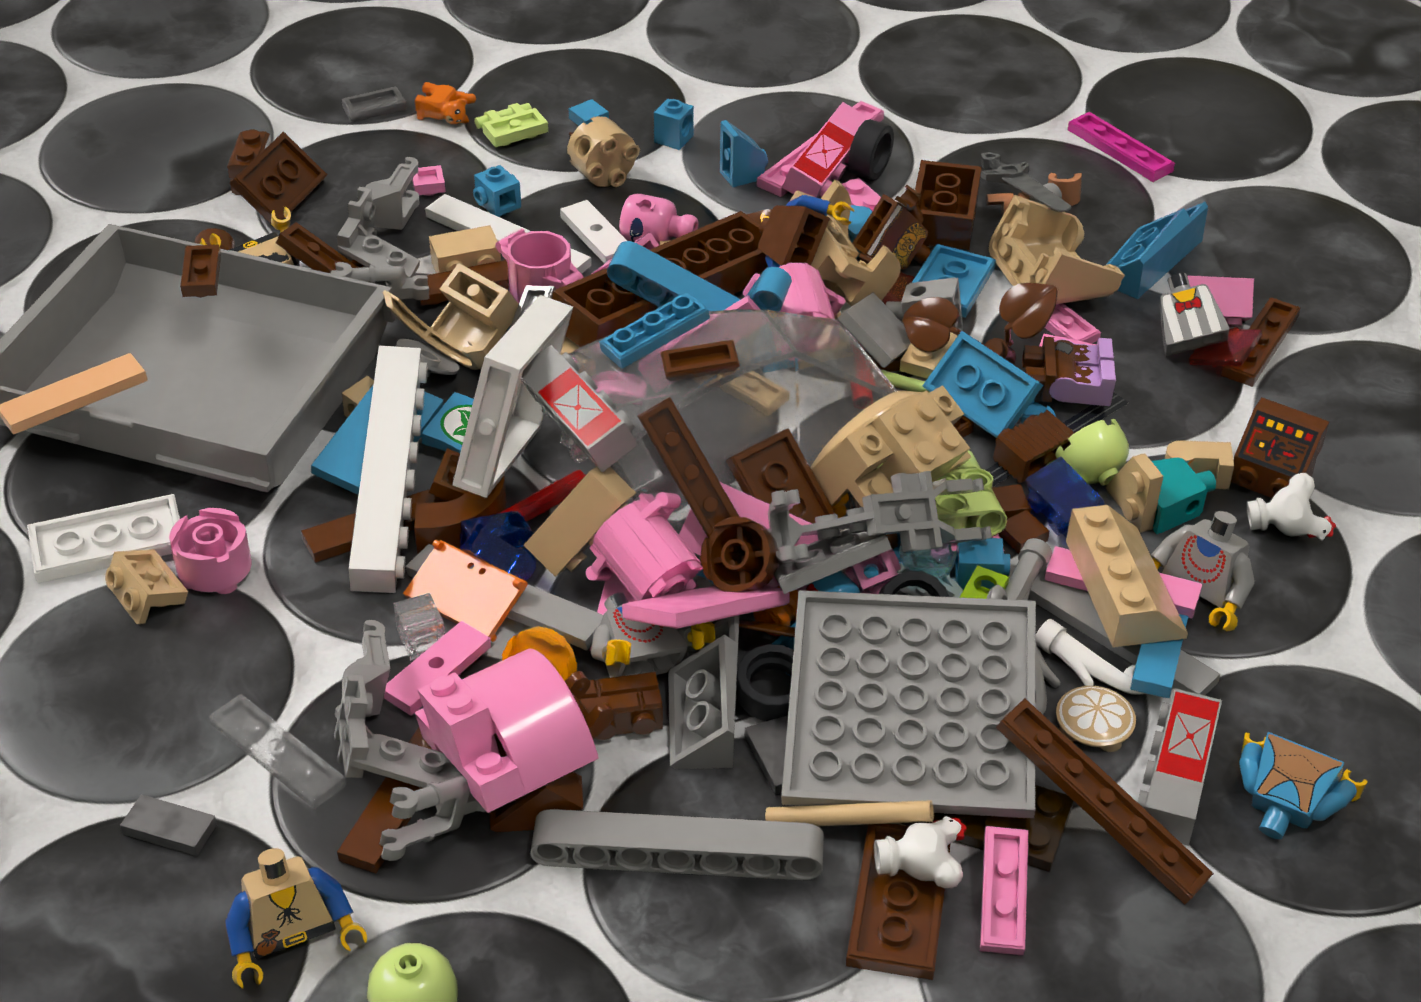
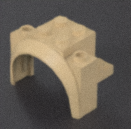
M944 386L929 393L927 390L924 392L897 391L874 402L849 421L826 444L810 468L832 507L849 491L861 507H864L862 497L872 494L893 493L891 476L898 473L914 474L931 471L932 482L965 464L971 458V455L968 453V450L971 448L953 426L964 415V412Z

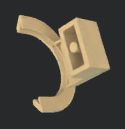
M460 263L457 264L439 289L449 302L431 327L411 312L400 298L386 290L383 291L386 306L405 326L447 357L473 370L482 369L484 357L497 344L512 324L519 305L508 290Z

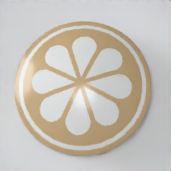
M1082 686L1072 689L1061 697L1056 708L1059 730L1071 741L1100 747L1107 752L1119 750L1122 742L1133 733L1136 724V715L1131 704L1117 692L1104 687Z

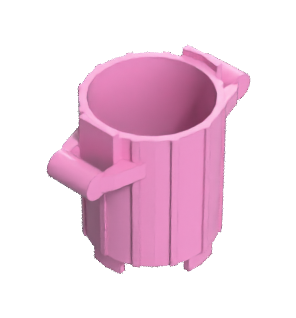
M520 229L495 244L497 251L507 261L509 292L518 304L526 285L554 286L558 289L584 278L582 273L571 263L570 243L561 235L550 231H530L525 233L524 229Z
M791 262L780 266L779 268L789 273L792 283L781 310L769 325L777 351L784 354L787 361L793 363H801V358L815 356L824 352L825 349L827 353H830L837 343L836 333L838 328L835 317L844 305L845 299L826 288L819 270H816L807 263ZM760 274L752 276L743 291L744 296L748 294L760 277Z
M660 492L654 497L652 494L641 493L639 495L640 500L633 501L619 509L603 523L594 535L590 550L597 559L592 566L586 569V577L589 580L608 581L612 574L615 573L636 601L694 590L698 587L693 578L703 569L700 565L701 562L667 521L674 509L678 508L681 504V498L678 494Z

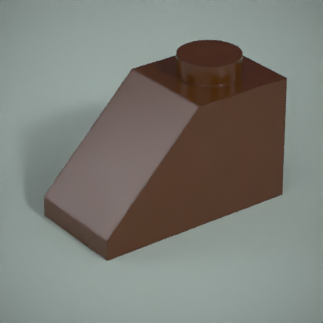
M570 772L491 811L490 829L494 832L534 830L536 816L544 810L581 811L583 809L582 776L575 772Z

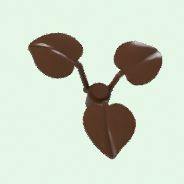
M1020 283L1011 287L1002 297L999 306L1000 316L1008 322L1004 328L1005 339L993 338L983 345L1014 365L1016 362V352L1010 347L1014 344V341L1011 339V330L1013 329L1014 333L1021 339H1028L1040 333L1049 322L1055 309L1058 295L1057 288L1054 285L1039 283ZM930 297L916 302L905 312L902 319L910 342L916 348L925 352H935L942 349L950 339V332L957 336L961 332L958 328L953 327L959 317L958 309L952 302L941 297Z

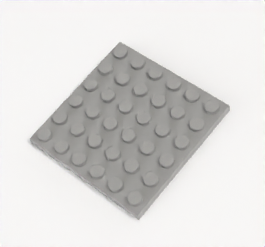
M799 590L781 794L782 805L808 806L932 800L934 813L1034 818L1035 764L1010 742L996 726L1024 698L1035 707L1036 601Z

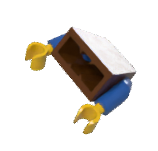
M801 195L788 202L786 206L776 205L772 209L769 219H764L759 226L761 239L758 249L766 254L765 260L768 268L780 267L791 262L807 263L811 266L830 220L827 215H832L842 225H849L851 221L840 217L841 213L844 210L853 212L855 210L846 202L830 205V201L808 195Z

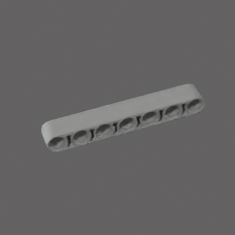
M550 809L544 810L536 816L530 854L537 863L551 867L811 880L817 878L823 871L824 834L814 824L799 822Z

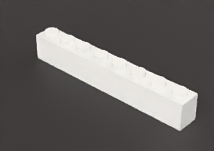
M379 346L349 562L350 591L396 593L397 578L404 579L405 556H400L401 549L408 548L409 527H403L404 520H411L412 498H407V491H414L415 470H410L411 463L417 464L418 442H413L414 436L421 435L422 418L421 415L416 414L417 409L423 410L425 390L420 388V383L427 382L428 370L427 363L421 362V348Z

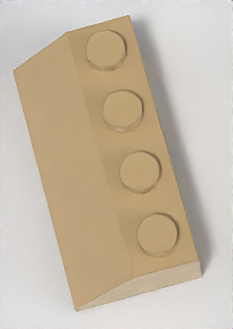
M1108 505L1072 509L1066 543L1112 647L1187 639L1188 632L1138 528Z

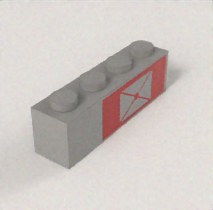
M550 344L537 354L523 370L521 380L536 401L598 469L604 472L638 446L631 433L635 426L623 410L617 413L614 411L616 406L604 390H601L599 393L595 391L598 388L585 371L580 374L577 372L579 367L567 352L561 355Z
M1174 688L1171 704L1162 703L1157 725L1165 727L1164 732L1155 731L1150 754L1158 756L1157 761L1148 760L1142 784L1150 785L1149 792L1140 790L1138 803L1182 844L1189 846L1222 700Z

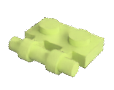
M518 103L508 105V109L497 112L490 110L474 120L478 129L483 128L484 135L495 147L507 146L512 142L534 138L537 135L548 132V121L536 108L532 109L529 103L522 105Z

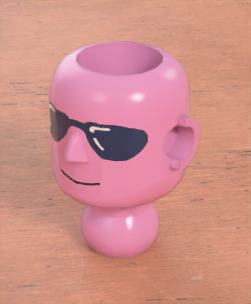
M632 194L623 205L619 228L621 235L627 241L634 242L650 232L659 244V241H668L672 237L678 238L697 230L699 223L698 219L693 215L685 214L678 216L676 207L670 200L644 194Z

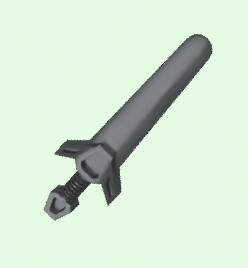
M992 152L981 154V166L983 170H986L981 171V178L984 180L1011 185L1054 211L1067 212L1071 210L1070 204L1027 175L1029 172L1028 163L1022 162L1018 165H1006L1001 161V155Z

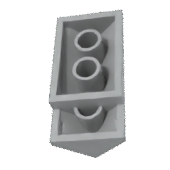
M739 615L716 622L714 624L715 641L704 643V647L699 650L688 646L681 663L668 670L670 766L675 769L733 768Z

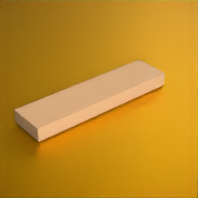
M128 353L0 404V417L14 435L148 381L146 371L133 355Z

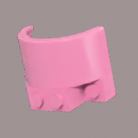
M526 649L464 679H461L455 672L450 675L440 676L430 684L418 689L423 708L416 711L415 715L423 739L433 750L443 753L464 776L470 793L487 813L598 759L592 735L574 696L552 663L537 650ZM494 734H497L507 756H500Z

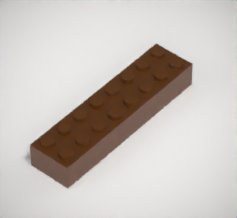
M742 211L650 249V251L730 294H735L745 289L754 274L761 275L768 268L765 260L766 254L758 249L761 239L759 232L760 224ZM608 268L553 290L552 295L553 300L573 307L566 337L593 358L604 354L601 352L599 341L610 336L616 330L624 328L642 318L646 313L659 308L611 281L607 275Z

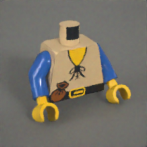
M278 848L263 851L258 857L260 869L245 874L241 879L242 892L235 896L225 920L232 957H237L238 964L232 971V978L241 988H243L241 974L246 968L253 969L256 984L260 985L263 980L262 969L257 964L251 962L250 953L252 952L255 959L332 932L336 930L335 922H339L341 926L339 938L343 947L348 951H351L345 940V936L350 930L360 931L364 942H367L365 929L361 924L353 922L350 916L353 910L340 883L318 867L307 868L302 857L296 856L286 860L284 852Z

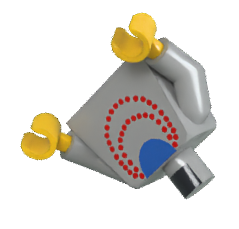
M1218 511L1214 514L1212 521L1203 519L1195 525L1187 524L1168 535L1153 551L1151 557L1157 570L1160 566L1164 568L1162 574L1201 583L1200 596L1219 607L1210 613L1209 623L1216 627L1219 624L1220 618L1223 615H1227V621L1223 626V630L1232 631L1238 623L1234 613L1236 609L1240 610L1255 580L1251 560L1248 557L1250 546L1246 540L1232 533L1237 522L1236 517L1228 512Z
M616 593L608 597L604 603L607 611L604 613L600 625L594 630L591 655L594 659L605 662L610 678L656 672V675L663 674L681 663L688 646L699 650L704 647V643L715 641V626L711 622L692 625L691 627L675 629L626 620L623 618L622 604L629 602L624 593Z

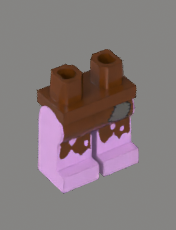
M1044 336L1042 346L1024 345L1022 368H1025L1024 372L1043 385L1040 390L1041 401L1052 402V398L1058 401L1100 406L1111 405L1116 382L1112 339L1098 338L1097 345L1074 344L1065 339L1054 341V337Z

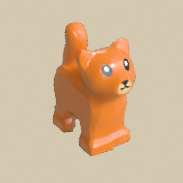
M424 83L422 92L426 93V96L417 95L415 99L417 119L423 120L425 117L437 120L445 119L451 125L469 122L465 107L466 104L475 103L476 96L474 94L457 91L449 85Z

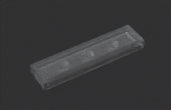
M238 695L209 715L211 725L314 810L346 786L345 777L244 695Z

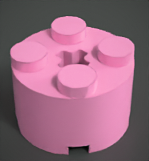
M206 508L199 510V516L189 520L187 515L184 516L172 527L169 540L179 581L186 589L201 592H217L219 594H229L237 589V584L247 576L252 565L244 524L239 521V516L232 511L222 508Z

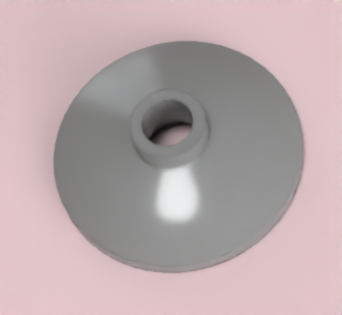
M399 339L396 343V347L421 348V362L428 365L427 377H430L431 373L455 375L459 370V365L454 360L432 346L411 339Z

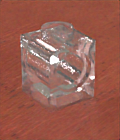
M430 593L393 603L396 630L410 661L418 658L445 635L443 619Z

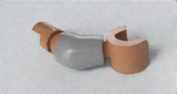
M1051 172L1048 177V183L1043 186L1073 206L1080 201L1082 173L1074 174L1073 178L1057 179V174ZM1023 192L1018 193V196L1042 204ZM1013 193L986 194L987 205H1001L1003 216L1014 195Z

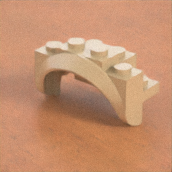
M834 179L821 199L830 201V205L846 202L851 206L848 191L839 181ZM797 190L790 201L801 195L808 194ZM844 210L840 217L849 220L850 210ZM828 214L827 217L830 220L811 266L819 270L826 288L842 296L851 306L873 292L882 301L899 277L901 269L899 260L888 247L883 245L868 264L862 260L858 262L856 257L859 255V252L848 237L849 225L840 224L832 215Z

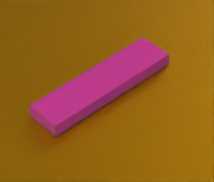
M1087 112L1068 123V131L1152 182L1174 171L1175 163L1091 112Z

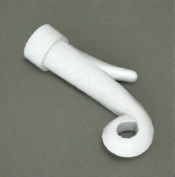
M1052 619L1045 621L1036 633V645L1048 654L1053 652L1075 671L1085 686H1093L1092 676L1125 693L1134 695L1146 694L1130 689L1136 664L1126 668L1124 673L1066 633V628Z

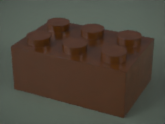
M921 160L915 191L921 195L919 206L924 217L922 225L928 230V236L923 242L924 245L936 246V244L955 249L970 250L982 167Z

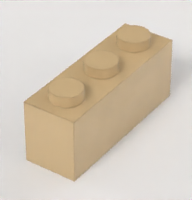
M595 467L579 482L524 546L555 577L566 568L573 572L587 558L583 551L593 544L594 535L599 528L619 509L628 505L627 503L635 496L636 492L611 467L604 472Z

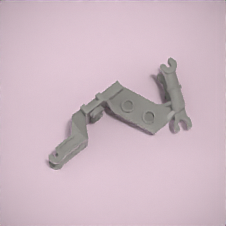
M406 157L405 163L399 164L390 178L371 182L365 187L359 186L357 190L358 202L350 201L348 203L349 217L337 235L338 252L351 262L354 259L367 267L352 268L348 263L337 262L336 270L331 271V274L371 283L386 281V286L392 287V294L400 298L405 305L406 299H429L428 277L426 275L414 276L420 266V260L377 237V229L373 227L402 230L415 208L419 206V194L416 191L407 190L406 197H403L411 180L418 173L417 159Z
M931 471L914 474L898 473L891 476L893 493L872 494L862 497L864 507L847 510L846 517L838 518V514L815 517L816 523L809 525H800L789 516V510L794 505L800 503L798 489L784 492V490L771 493L772 502L768 509V530L776 539L779 551H776L778 563L784 565L808 558L807 544L794 546L801 536L818 535V540H828L841 537L840 530L849 529L850 533L868 531V536L900 533L903 552L936 549L943 547L942 544L992 538L990 526L954 529V527L938 520L935 497L938 495L984 490L983 479L946 480L944 478L932 482Z
M366 620L364 622L362 638L364 657L357 659L356 662L345 669L342 677L341 704L336 707L334 714L337 718L334 738L335 740H340L337 755L338 763H344L345 777L362 778L363 772L366 770L422 787V789L416 791L406 787H397L392 790L390 802L394 804L393 817L407 819L412 817L415 812L436 805L437 809L436 816L425 820L419 819L417 823L396 830L387 829L382 831L379 844L384 847L381 857L385 860L394 861L403 857L407 846L421 841H432L436 836L458 829L463 815L475 811L485 812L486 810L470 793L464 776L460 774L443 753L397 738L373 734L365 725V717L380 714L390 672L385 627L376 620Z

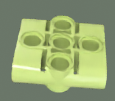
M968 450L971 458L965 464L937 480L944 478L946 480H974L982 478L984 490L965 494L938 495L935 497L938 520L954 527V529L990 526L992 536L1002 532L1006 527L1007 516L992 490L993 476L990 472L980 468L975 456Z

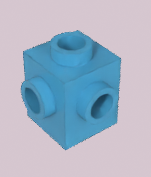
M501 165L490 167L486 171L474 175L475 188L473 189V195L478 205L483 206L497 217L521 208L520 182Z

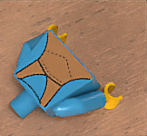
M1270 732L1267 733L1262 742L1252 741L1250 733L1244 734L1242 754L1239 760L1244 789L1253 795L1252 806L1265 812L1259 826V830L1265 835L1274 839H1282L1289 822L1302 828H1308L1313 820L1324 821L1346 807L1350 801L1360 799L1368 781L1365 779L1360 783L1352 781L1349 778L1351 771L1348 769L1342 775L1343 761Z

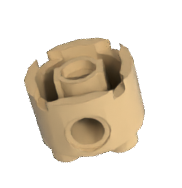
M607 117L591 118L593 122L587 125L583 122L571 135L567 146V154L571 156V164L591 183L603 187L610 185L619 187L625 182L627 174L639 156L640 148L635 144L633 138L614 121Z

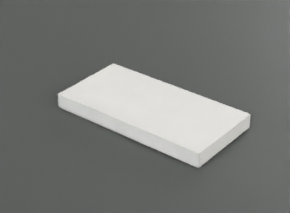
M175 495L156 497L27 525L37 583L109 568L113 554L116 551L155 549L159 556L172 554L169 535L172 527L180 519Z

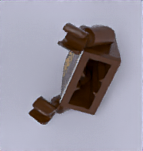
M909 185L905 186V193L901 197L896 196L895 200L883 194L852 244L862 252L859 254V257L866 264L875 257L883 245L888 247L897 257L901 269H906L912 260L919 264L924 263L930 255L929 247L923 244L928 236V230L922 225L924 217L919 206L921 195Z

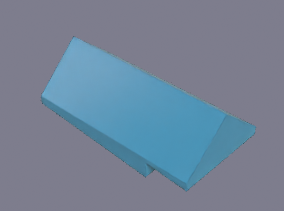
M1206 202L1186 210L1184 208L1139 227L1107 263L1117 266L1125 275L1117 291L1139 299L1203 240L1208 211Z

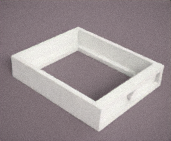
M540 295L484 357L453 486L487 498L539 431L545 409L529 393L521 380L522 373L533 358L550 344L561 354L573 310L572 306Z

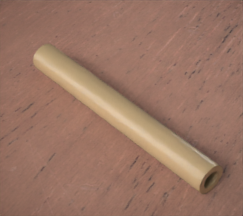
M932 800L767 807L765 819L766 821L809 823L816 826L933 822L934 808Z

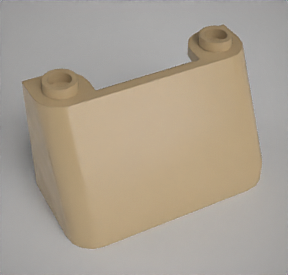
M1014 195L989 242L990 256L996 260V264L1012 286L1020 283L1054 285L1058 290L1056 304L1108 297L1119 289L1121 281L1125 276L1115 265L1106 264L1102 266L1081 259L1075 250L1084 239V230L1082 223L1075 215L1054 211L1046 205Z

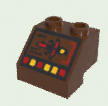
M1261 397L1251 414L1233 460L1234 469L1230 482L1273 498L1280 489L1289 485V481L1294 475L1307 473L1312 477L1317 456L1324 444L1329 421Z

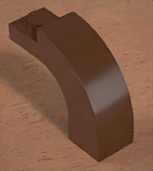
M505 476L501 478L487 498L468 491L463 496L447 502L416 503L414 530L417 554L428 544L432 545L434 540H442L459 549H464L488 536L498 526L496 515L506 509Z

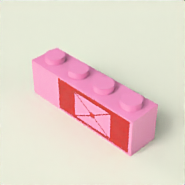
M842 102L792 164L782 188L792 194H795L798 190L816 198L822 197L832 184V180L838 181L847 167L845 163L848 164L849 152L854 136L860 125L865 120L871 118Z

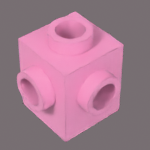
M891 549L843 569V572L858 586L861 593L879 594L880 589L894 576L898 575L897 571L901 570L896 554ZM868 567H874L877 569L878 575L867 578L864 570Z

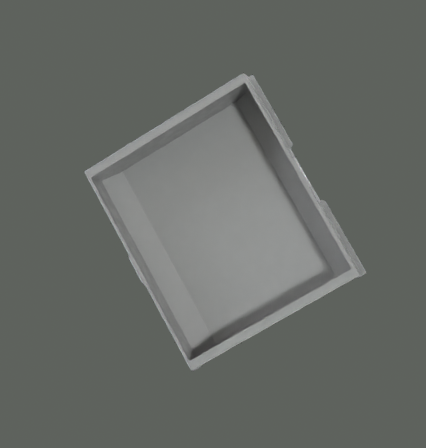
M108 224L0 339V404L131 353L146 371L148 381L24 431L263 492H269L271 488L283 484L342 403V392L358 381L374 359L387 322L393 323L396 319V316L386 306L383 295L384 290L392 294V287L281 263L232 250L220 249L221 263L217 295L202 298L182 297L180 285L185 247L201 244ZM0 417V425L6 426Z

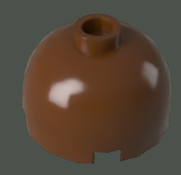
M730 517L719 521L714 526L716 529L711 533L710 537H705L702 543L700 561L704 575L724 592H745L762 589L772 580L778 568L779 561L776 551H779L776 539L765 526L746 517Z

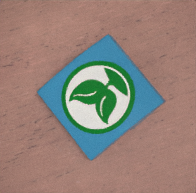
M454 392L421 433L422 444L444 451L448 448L460 453L474 399Z

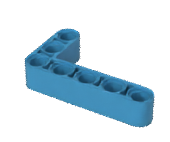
M624 241L618 245L607 269L608 277L615 284L658 307L672 301L676 296L688 292L709 309V315L712 318L741 300L632 241ZM779 267L766 268L747 294L769 318V325L781 310L792 283L789 273ZM768 326L736 344L735 348L740 350L751 349Z

